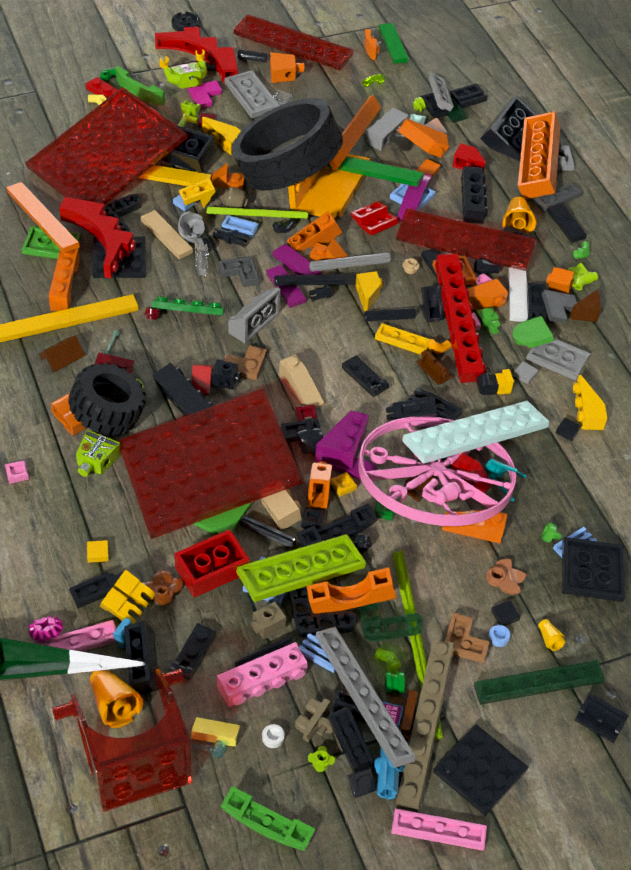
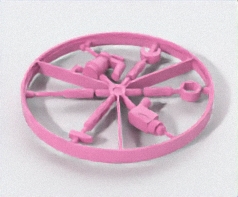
M406 417L379 426L364 440L358 462L360 478L365 488L378 502L406 518L440 526L470 525L497 515L507 506L512 498L516 483V472L508 470L511 483L505 482L503 484L500 481L482 478L478 474L461 470L456 472L453 469L445 468L451 465L461 453L449 456L442 463H440L441 459H438V462L435 460L431 461V464H423L422 462H417L418 457L415 454L414 458L416 460L397 455L393 457L388 456L387 450L382 447H374L371 449V452L367 450L368 446L375 439L385 433L402 428H407L412 433L419 430H412L410 427H434L454 421L439 417ZM498 442L486 445L505 465L515 468L511 457ZM479 447L476 449L480 451L483 449V447ZM370 454V460L376 464H383L388 459L394 463L410 467L366 471L363 457ZM418 475V477L408 482L406 487L400 485L391 486L388 496L372 482ZM432 475L438 476L443 487L435 491L434 488L438 485V481L433 478L423 488L422 497L429 502H434L437 506H444L449 514L442 515L424 512L402 504L406 500L407 490L414 489ZM463 479L504 486L509 491L498 503ZM400 496H401V503L396 501V499H397L398 497H400ZM458 496L463 501L472 497L489 509L458 515L450 510L446 502L456 500Z

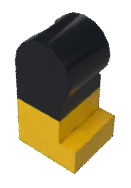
M510 369L502 370V373L491 375L484 373L476 378L479 393L482 395L511 394L514 380Z

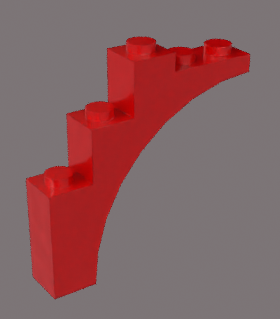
M186 27L184 31L155 33L156 49L179 50L195 56L196 50L199 55L204 50V60L210 65L215 64V69L220 75L222 83L225 82L226 77L238 74L233 47L218 48L216 37L201 38L199 27Z
M65 197L59 207L61 221L84 228L101 242L106 250V257L103 263L104 277L111 279L114 272H117L119 262L123 260V257H129L131 252L135 250L136 241L134 240L133 233L121 231L119 218L107 216L104 204Z

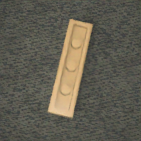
M156 210L141 216V221L178 259L193 253V248Z

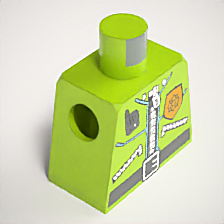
M87 430L76 453L77 464L80 466L78 473L84 477H87L91 471L103 474L121 456L120 442Z

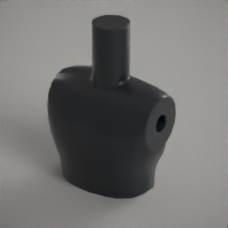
M305 417L306 429L297 432L298 443L303 454L316 453V444L323 438V432L321 428H313L312 417Z

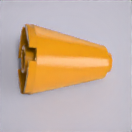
M514 197L510 201L502 220L503 229L507 225L526 234H529L532 230L534 231L536 218L524 198Z
M110 670L94 671L91 674L90 684L102 722L105 725H109L110 728L123 727L132 722L133 719L131 717L136 712L139 715L143 707V698L140 694Z

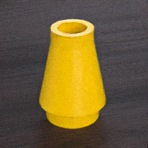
M548 619L542 620L538 624L547 648L557 651L565 645V636Z

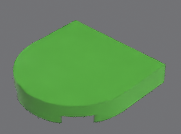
M542 316L521 322L513 329V340L519 346L521 344L532 348L554 341V337Z

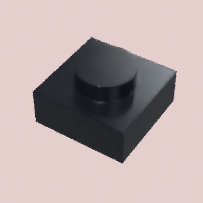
M367 767L347 775L353 797L358 798L377 791L370 768Z

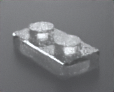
M202 238L195 239V265L199 276L206 275V268H208L206 257L208 255V247L204 245Z

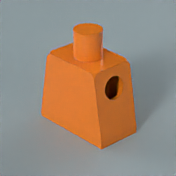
M270 52L271 83L294 81L296 72L304 73V63H295L294 55Z
M324 461L312 463L307 508L327 510L332 465ZM316 487H322V493H317Z

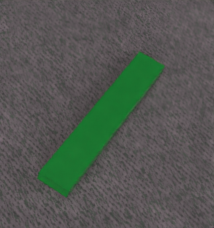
M348 156L337 168L342 171L418 187L424 178V173Z

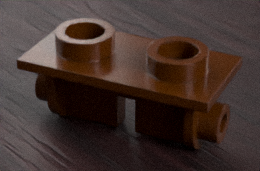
M424 350L421 353L422 358L416 361L438 386L453 378L449 370L437 361L430 351Z

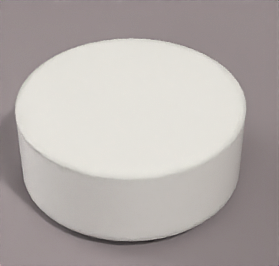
M276 724L266 726L262 732L263 743L269 748L281 746L285 736L283 728Z

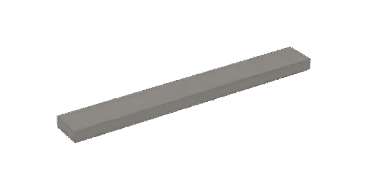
M333 627L316 632V639L392 766L396 768L414 762V753L337 628Z

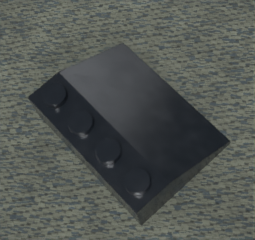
M515 95L502 108L480 139L490 149L520 161L524 118L536 116L537 114Z

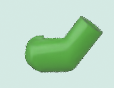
M587 241L582 242L581 248L573 251V257L575 259L589 257L590 243Z

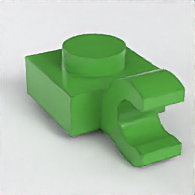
M493 307L476 310V316L482 327L488 326L491 334L499 333L497 327H500V318Z

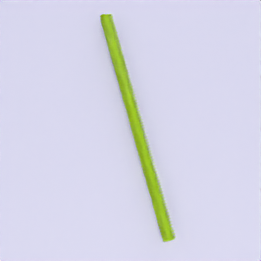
M401 550L393 553V560L409 628L408 632L414 653L419 684L422 690L428 662H426V655H424L426 653L425 648H423V641H421L423 639L422 634H420V625H418V616H416V607H414V598H412L413 594L410 587L409 574H407L405 555H403L404 551ZM440 720L438 722L435 740L443 738L442 730H440L442 728L441 725H439L441 724Z

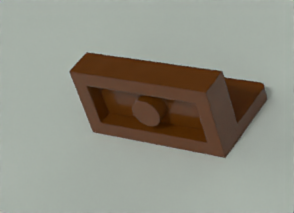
M76 335L70 336L38 353L42 360L47 359L52 371H57L85 356Z
M409 690L408 698L390 695L389 703L403 706L399 731L406 741L408 740L418 692Z

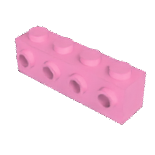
M295 642L217 675V687L228 707L240 705L253 696H261L267 690L279 688L290 680L302 678L307 674L308 662Z

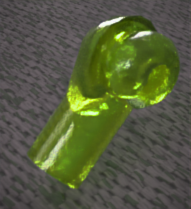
M380 73L371 75L364 79L362 84L364 87H368L376 81L378 84H382L385 82V78Z
M377 648L374 658L389 663L387 670L397 674L399 668H401V662L392 652Z

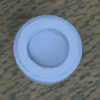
M495 625L490 629L488 638L494 646L503 647L508 644L511 635L507 627Z

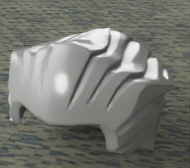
M191 211L184 212L178 223L179 235L187 243H195L205 231L203 217Z

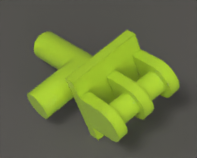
M187 100L181 103L183 116L178 126L184 127L187 121L197 124V114L201 105H195L194 102L188 103Z

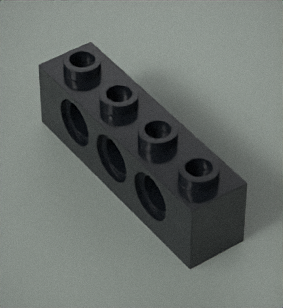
M463 166L462 169L463 223L483 224L484 217H487L488 207H485L487 196H484L486 194V185H483L485 184V174H483L480 167Z

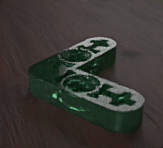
M379 602L360 606L363 634L365 639L370 642L418 635L424 630L423 618L417 613L381 618ZM368 609L376 610V613L371 617L365 615ZM412 622H417L416 627H412ZM391 624L399 625V628L396 631L388 630V627ZM371 628H375L373 634H370Z

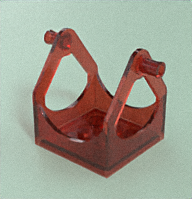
M159 668L154 669L165 715L153 728L133 737L114 738L102 735L91 729L87 725L75 693L70 695L71 700H69V703L52 707L55 721L70 716L76 717L102 812L192 784L191 741L175 696L170 688L171 685L184 682L180 668L164 674Z

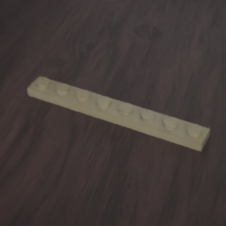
M432 641L409 747L415 755V760L405 764L396 800L397 806L420 810L455 648L452 642Z

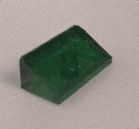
M451 97L454 107L451 111H448V118L453 123L466 120L468 118L466 113Z

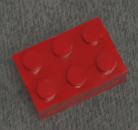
M230 529L174 553L175 568L193 598L238 579L237 567L249 563L248 556Z

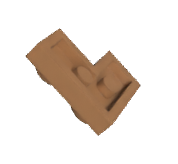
M249 345L244 358L226 354L224 361L238 364V372H241V377L257 380L267 354V349Z
M453 613L445 642L454 643L453 655L484 664L489 641L469 636L473 618Z

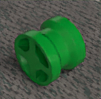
M386 671L385 693L390 694L392 691H397L399 694H403L405 688L404 672L399 671L397 674H392L390 671Z

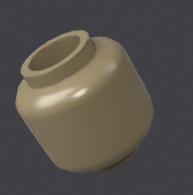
M230 187L229 190H225L222 202L225 203L226 208L246 207L248 198L245 197L246 193L244 190Z

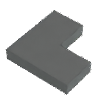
M252 257L218 261L222 277L239 275L242 287L260 285V279Z
M544 290L542 297L549 321L565 323L567 320L565 311L572 312L573 306L576 304L575 296Z

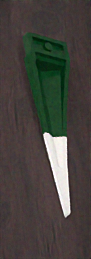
M0 638V681L145 665L141 661Z

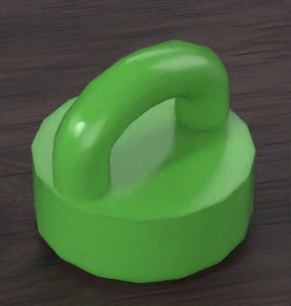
M551 522L547 523L543 529L541 540L550 543L552 539L560 540L562 535L556 532L557 525Z

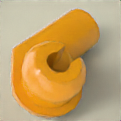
M434 339L427 342L429 350L436 355L442 354L452 347L448 340L441 344Z

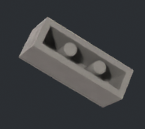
M395 108L386 112L380 120H377L371 128L367 129L365 133L366 144L382 151L401 134L398 132V129L406 118L408 119L409 115Z

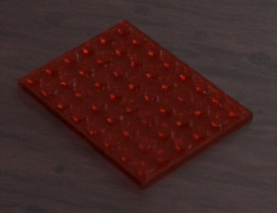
M122 87L30 158L25 164L27 168L63 197L105 205L188 137L187 133Z
M263 388L117 441L120 442V451L151 539L303 483Z

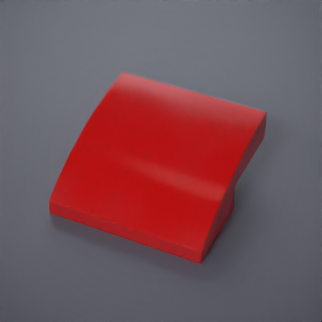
M379 201L351 212V216L356 223L371 236L398 224V218L388 213L387 206Z

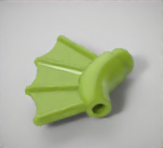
M582 263L568 268V271L574 272L572 287H575L578 291L582 290L585 285L598 280L597 272H588Z

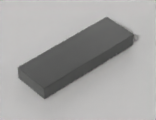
M570 183L556 189L555 194L536 198L534 203L545 213L549 206L572 201L582 196L583 191L574 183Z

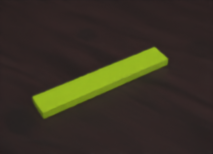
M207 208V214L308 219V213L301 211Z

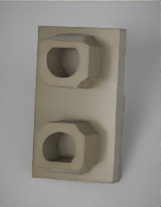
M311 698L305 711L313 715L312 718L309 719L301 714L296 720L295 728L303 733V740L309 742L316 731L320 736L324 732H333V728L326 717L329 713V700L324 698L320 702Z

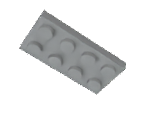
M252 70L225 78V84L251 119L280 106Z

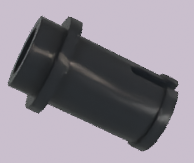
M324 285L323 288L309 291V295L317 294L310 297L312 302L323 298L329 299L333 296L331 287Z

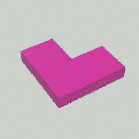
M217 80L187 88L194 104L201 105L200 109L212 106L210 96L222 94V89Z

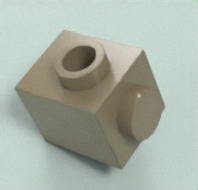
M273 602L253 612V622H251L255 633H259L264 640L285 629L286 616L276 602Z

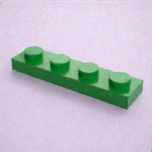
M157 296V298L152 300L151 308L221 316L225 313V306H221L219 302H210V304H203L201 300L185 302L186 299L184 298L168 300L166 296Z

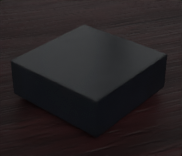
M564 418L556 429V434L573 441L580 431L581 425Z
M305 508L301 528L307 529L315 526L316 529L321 528L324 511Z
M511 601L493 606L491 609L499 625L506 626L520 620V615Z

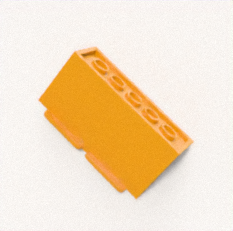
M352 154L347 155L348 157L370 161V158ZM326 165L307 179L288 186L290 210L307 212L310 215L319 217L329 211L333 219H335L337 214L338 217H342L353 199L354 191L357 192L366 176L338 169L333 170Z

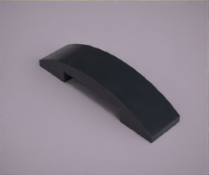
M366 504L351 510L350 516L318 529L312 526L297 532L296 536L302 547L346 534L351 538L373 525L378 518L370 505Z

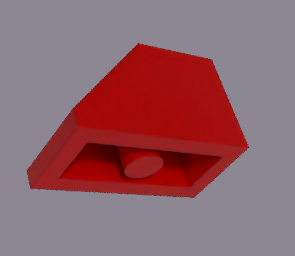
M460 143L454 154L452 167L461 170L463 166L480 167L484 174L486 161L475 147Z
M463 452L452 463L451 469L456 472L461 470L489 479L481 464ZM463 479L484 494L492 486L491 483L473 482Z

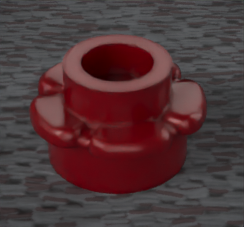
M146 307L145 312H143L144 315H147V319L157 320V317L161 316L160 309Z

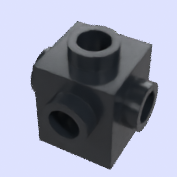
M217 359L212 370V385L233 390L241 377V372H238V364Z

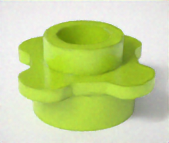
M320 746L315 753L308 755V761L312 762L313 767L318 772H323L329 765H333L335 762L334 756H330L327 748L324 746Z

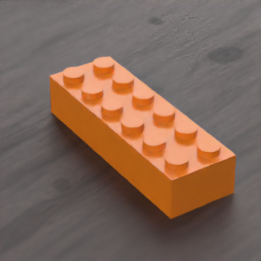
M555 111L524 118L518 187L524 199L555 194L561 126Z

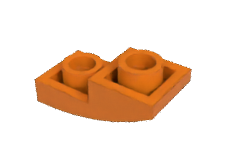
M365 29L364 47L369 57L375 60L376 54H379V45H377V39L371 36V30Z

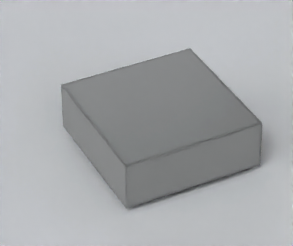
M523 361L513 372V376L529 384L538 374V369Z

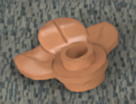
M511 559L497 561L495 567L489 569L486 574V580L490 585L499 587L507 594H519L521 589L518 585L526 577V573L512 568Z

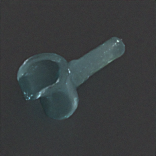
M217 740L214 746L198 743L193 745L194 749L210 752L216 758H221L227 750L224 748L226 746L225 743Z

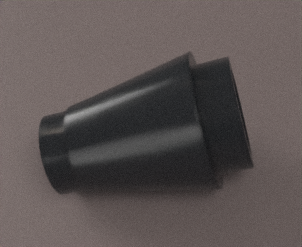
M482 257L474 262V272L478 274H498L500 271V263Z

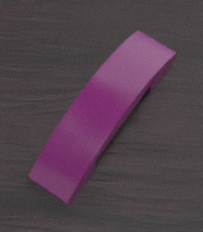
M424 173V178L418 187L408 186L397 218L399 221L413 224L425 190L429 187L433 175Z

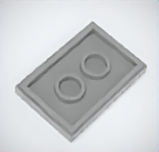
M554 338L553 342L532 347L526 359L576 381L587 363L590 353Z

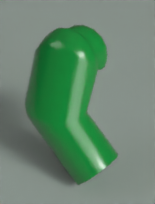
M116 68L104 69L100 74V78L103 81H108L112 76H116Z

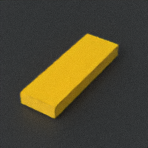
M381 323L375 334L376 340L420 355L424 350L428 351L427 342L431 340Z

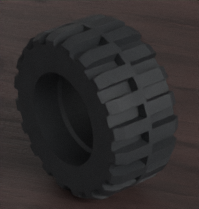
M96 363L83 368L77 374L69 393L68 404L72 414H75V419L78 422H82V426L92 429V432L95 433L101 432L102 435L112 434L114 436L120 433L124 434L135 427L145 407L146 394L141 382L137 381L136 377L132 373L129 374L126 369H120L117 365L113 364L110 366L108 363H101L100 365ZM100 396L108 397L116 403L106 401Z

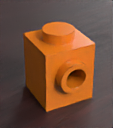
M554 267L552 273H549L546 283L549 284V291L569 294L574 283V272Z

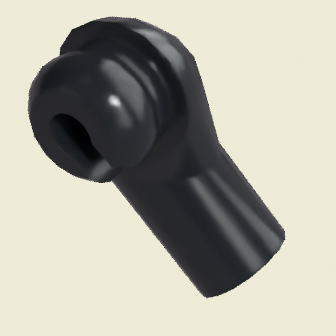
M290 218L283 225L280 221H276L273 223V228L276 233L290 232L297 222L294 218Z

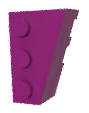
M350 410L316 444L315 460L352 469L367 432L369 415Z

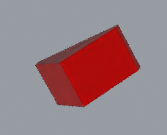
M194 364L192 369L194 388L209 396L214 366Z

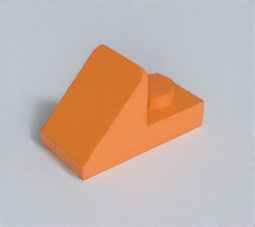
M229 163L212 173L211 182L214 187L228 189L235 187L243 190L245 180L243 174L229 173Z
M332 239L328 246L316 243L310 252V258L317 261L348 257L335 239Z

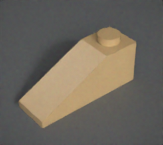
M296 354L281 360L279 363V377L303 406L314 405L315 409L324 406V401L309 372Z

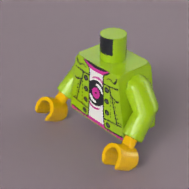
M196 50V60L199 62L168 67L169 58L165 56V61H162L160 58L159 66L164 69L163 71L168 82L175 84L181 89L202 85V80L207 76L204 50H202L201 55L197 54Z

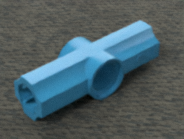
M381 747L380 756L376 757L374 762L378 774L377 795L380 798L390 800L396 798L399 772L404 770L405 765L394 768Z

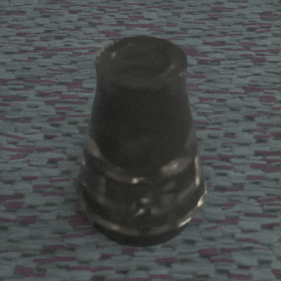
M394 132L389 138V141L393 142L403 151H410L414 144L404 135Z

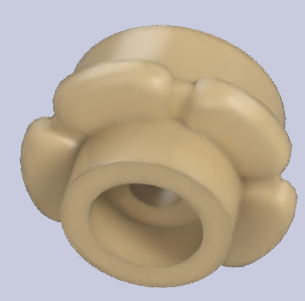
M413 258L406 259L403 263L404 271L408 274L416 273L419 269V262Z

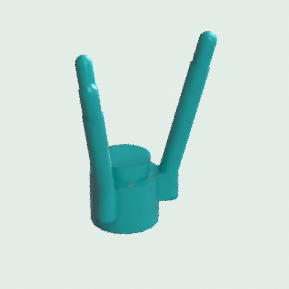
M493 458L485 466V471L489 473L488 477L491 480L498 481L496 477H502L505 471L508 472V470L516 472L517 476L526 478V475L519 472L516 468L505 465ZM497 485L507 495L508 491L505 487Z

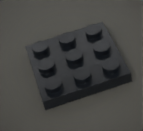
M145 236L134 237L136 241L135 250L131 252L129 257H123V260L119 262L117 272H114L112 278H146ZM96 237L93 239L92 276L93 278H105L103 263L106 257V250Z
M564 537L562 540V594L623 602L625 599L624 545Z
M476 724L434 767L433 773L486 817L527 772L529 767Z

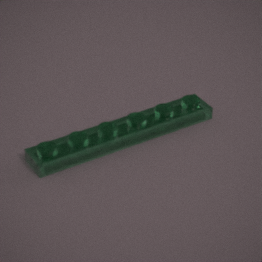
M598 660L475 681L474 688L479 703L482 705L603 683L605 678Z

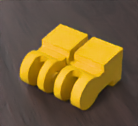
M125 570L103 599L100 607L109 611L121 621L127 618L134 624L136 620L128 612L140 617L142 611L135 604L143 608L149 605L141 595L152 600L156 594L149 587L141 583L138 578ZM129 597L135 602V604H131L127 601Z

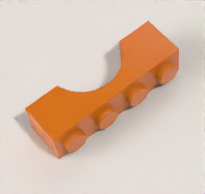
M79 248L67 253L59 251L48 295L50 311H61L70 307L73 275L78 273L80 265Z
M389 567L368 572L363 581L352 586L339 587L329 582L307 586L309 603L313 614L343 611L396 599Z

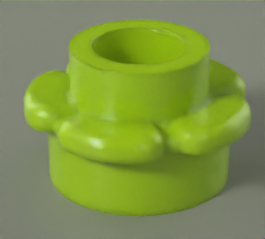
M421 97L414 99V109L422 112L426 108L424 100Z

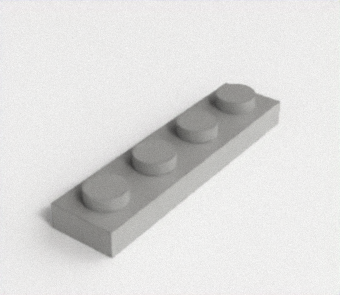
M431 73L428 78L437 106L442 110L447 109L451 111L454 106L445 80Z

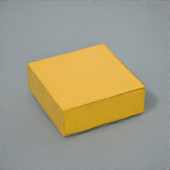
M348 472L330 480V484L340 497L357 490V484Z
M108 540L87 542L88 563L109 561Z

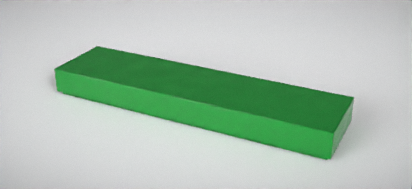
M379 24V31L393 64L407 63L408 56L394 24Z

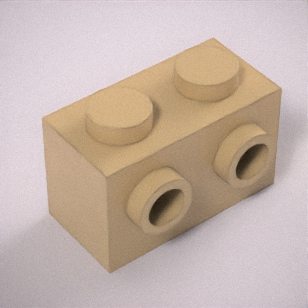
M280 481L259 492L263 506L281 531L302 520L300 514L302 508L297 500L293 501L289 488L287 486L283 487Z

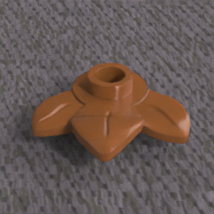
M164 570L157 572L153 577V581L142 582L156 594L153 599L159 605L169 604L174 594L183 587L182 578L172 579L170 573Z

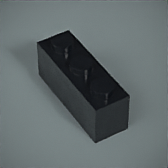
M145 621L124 626L127 659L145 663L144 666L128 667L129 686L140 695L160 690L154 630Z

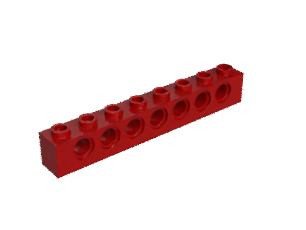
M458 254L437 255L435 269L440 285L459 382H476V378L479 375L486 373V365L482 363L483 353L482 348H479L478 345L479 334L475 332L476 321L475 318H472V304L468 301L469 290L465 287L466 277L462 274L463 264L462 261H459Z

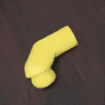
M88 95V103H97L100 107H106L109 104L108 99L104 95Z

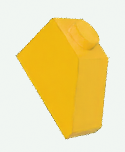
M377 271L356 275L355 287L364 311H368L379 298L380 290L383 288L382 278H379Z

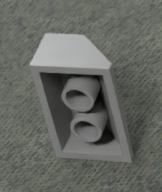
M278 287L270 289L254 297L247 306H244L240 312L229 319L228 333L243 343L248 342L279 315L280 289Z

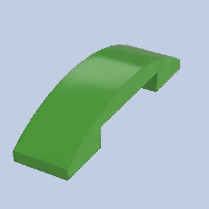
M119 66L115 67L117 83L129 95L147 103L165 104V93L162 89L154 85L148 88L130 78L128 71Z
M233 786L230 788L221 805L223 810L252 830L281 844L305 851L315 828L295 818L291 821L252 801L253 796Z

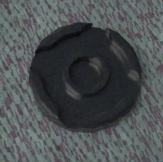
M179 12L172 17V28L177 32L184 31L186 27L200 28V18L195 13L185 12V14H182V12Z

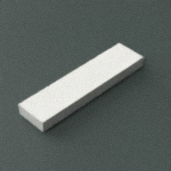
M509 267V321L524 322L528 319L526 269Z

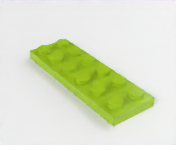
M346 534L238 566L236 573L252 600L257 602L363 569L366 566V562Z

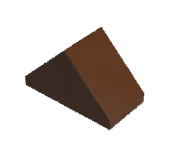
M595 290L573 306L570 318L572 320L597 322L601 311L599 291Z

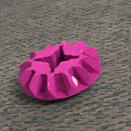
M51 615L47 618L42 617L40 620H34V623L29 625V636L36 641L51 640L62 633L63 623L58 617L52 618Z

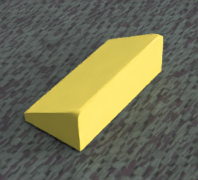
M196 717L191 731V739L236 747L240 725Z

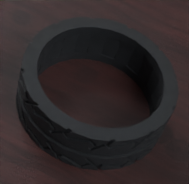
M306 98L285 103L256 118L235 138L231 153L250 187L261 191L277 190L294 185L320 171L334 159L338 150L341 149L343 136L327 102L316 98ZM305 135L304 137H302L295 143L285 147L284 149L270 153L273 149L277 148L281 144L293 138Z

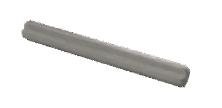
M390 253L328 259L312 261L309 263L310 271H321L388 263L391 261Z

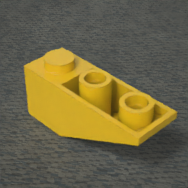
M202 117L201 127L203 132L213 136L215 142L232 155V144L241 130L235 126Z
M578 375L577 382L573 383V393H576L575 407H578L577 421L580 422L581 429L604 430L607 421L605 403L582 375Z

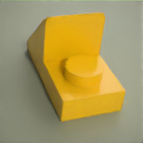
M210 178L180 189L179 193L184 205L200 200L204 208L215 193V188Z

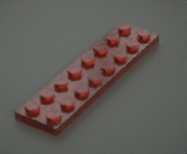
M249 14L234 28V34L336 70H341L353 55V50Z
M407 208L396 235V240L431 249L435 248L439 251L473 259H481L482 257L498 265L527 271L537 242L535 238Z

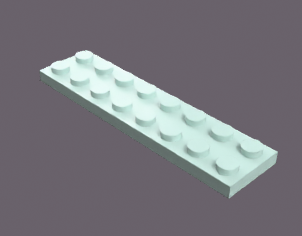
M528 401L408 433L403 435L402 441L424 464L548 428L549 421Z

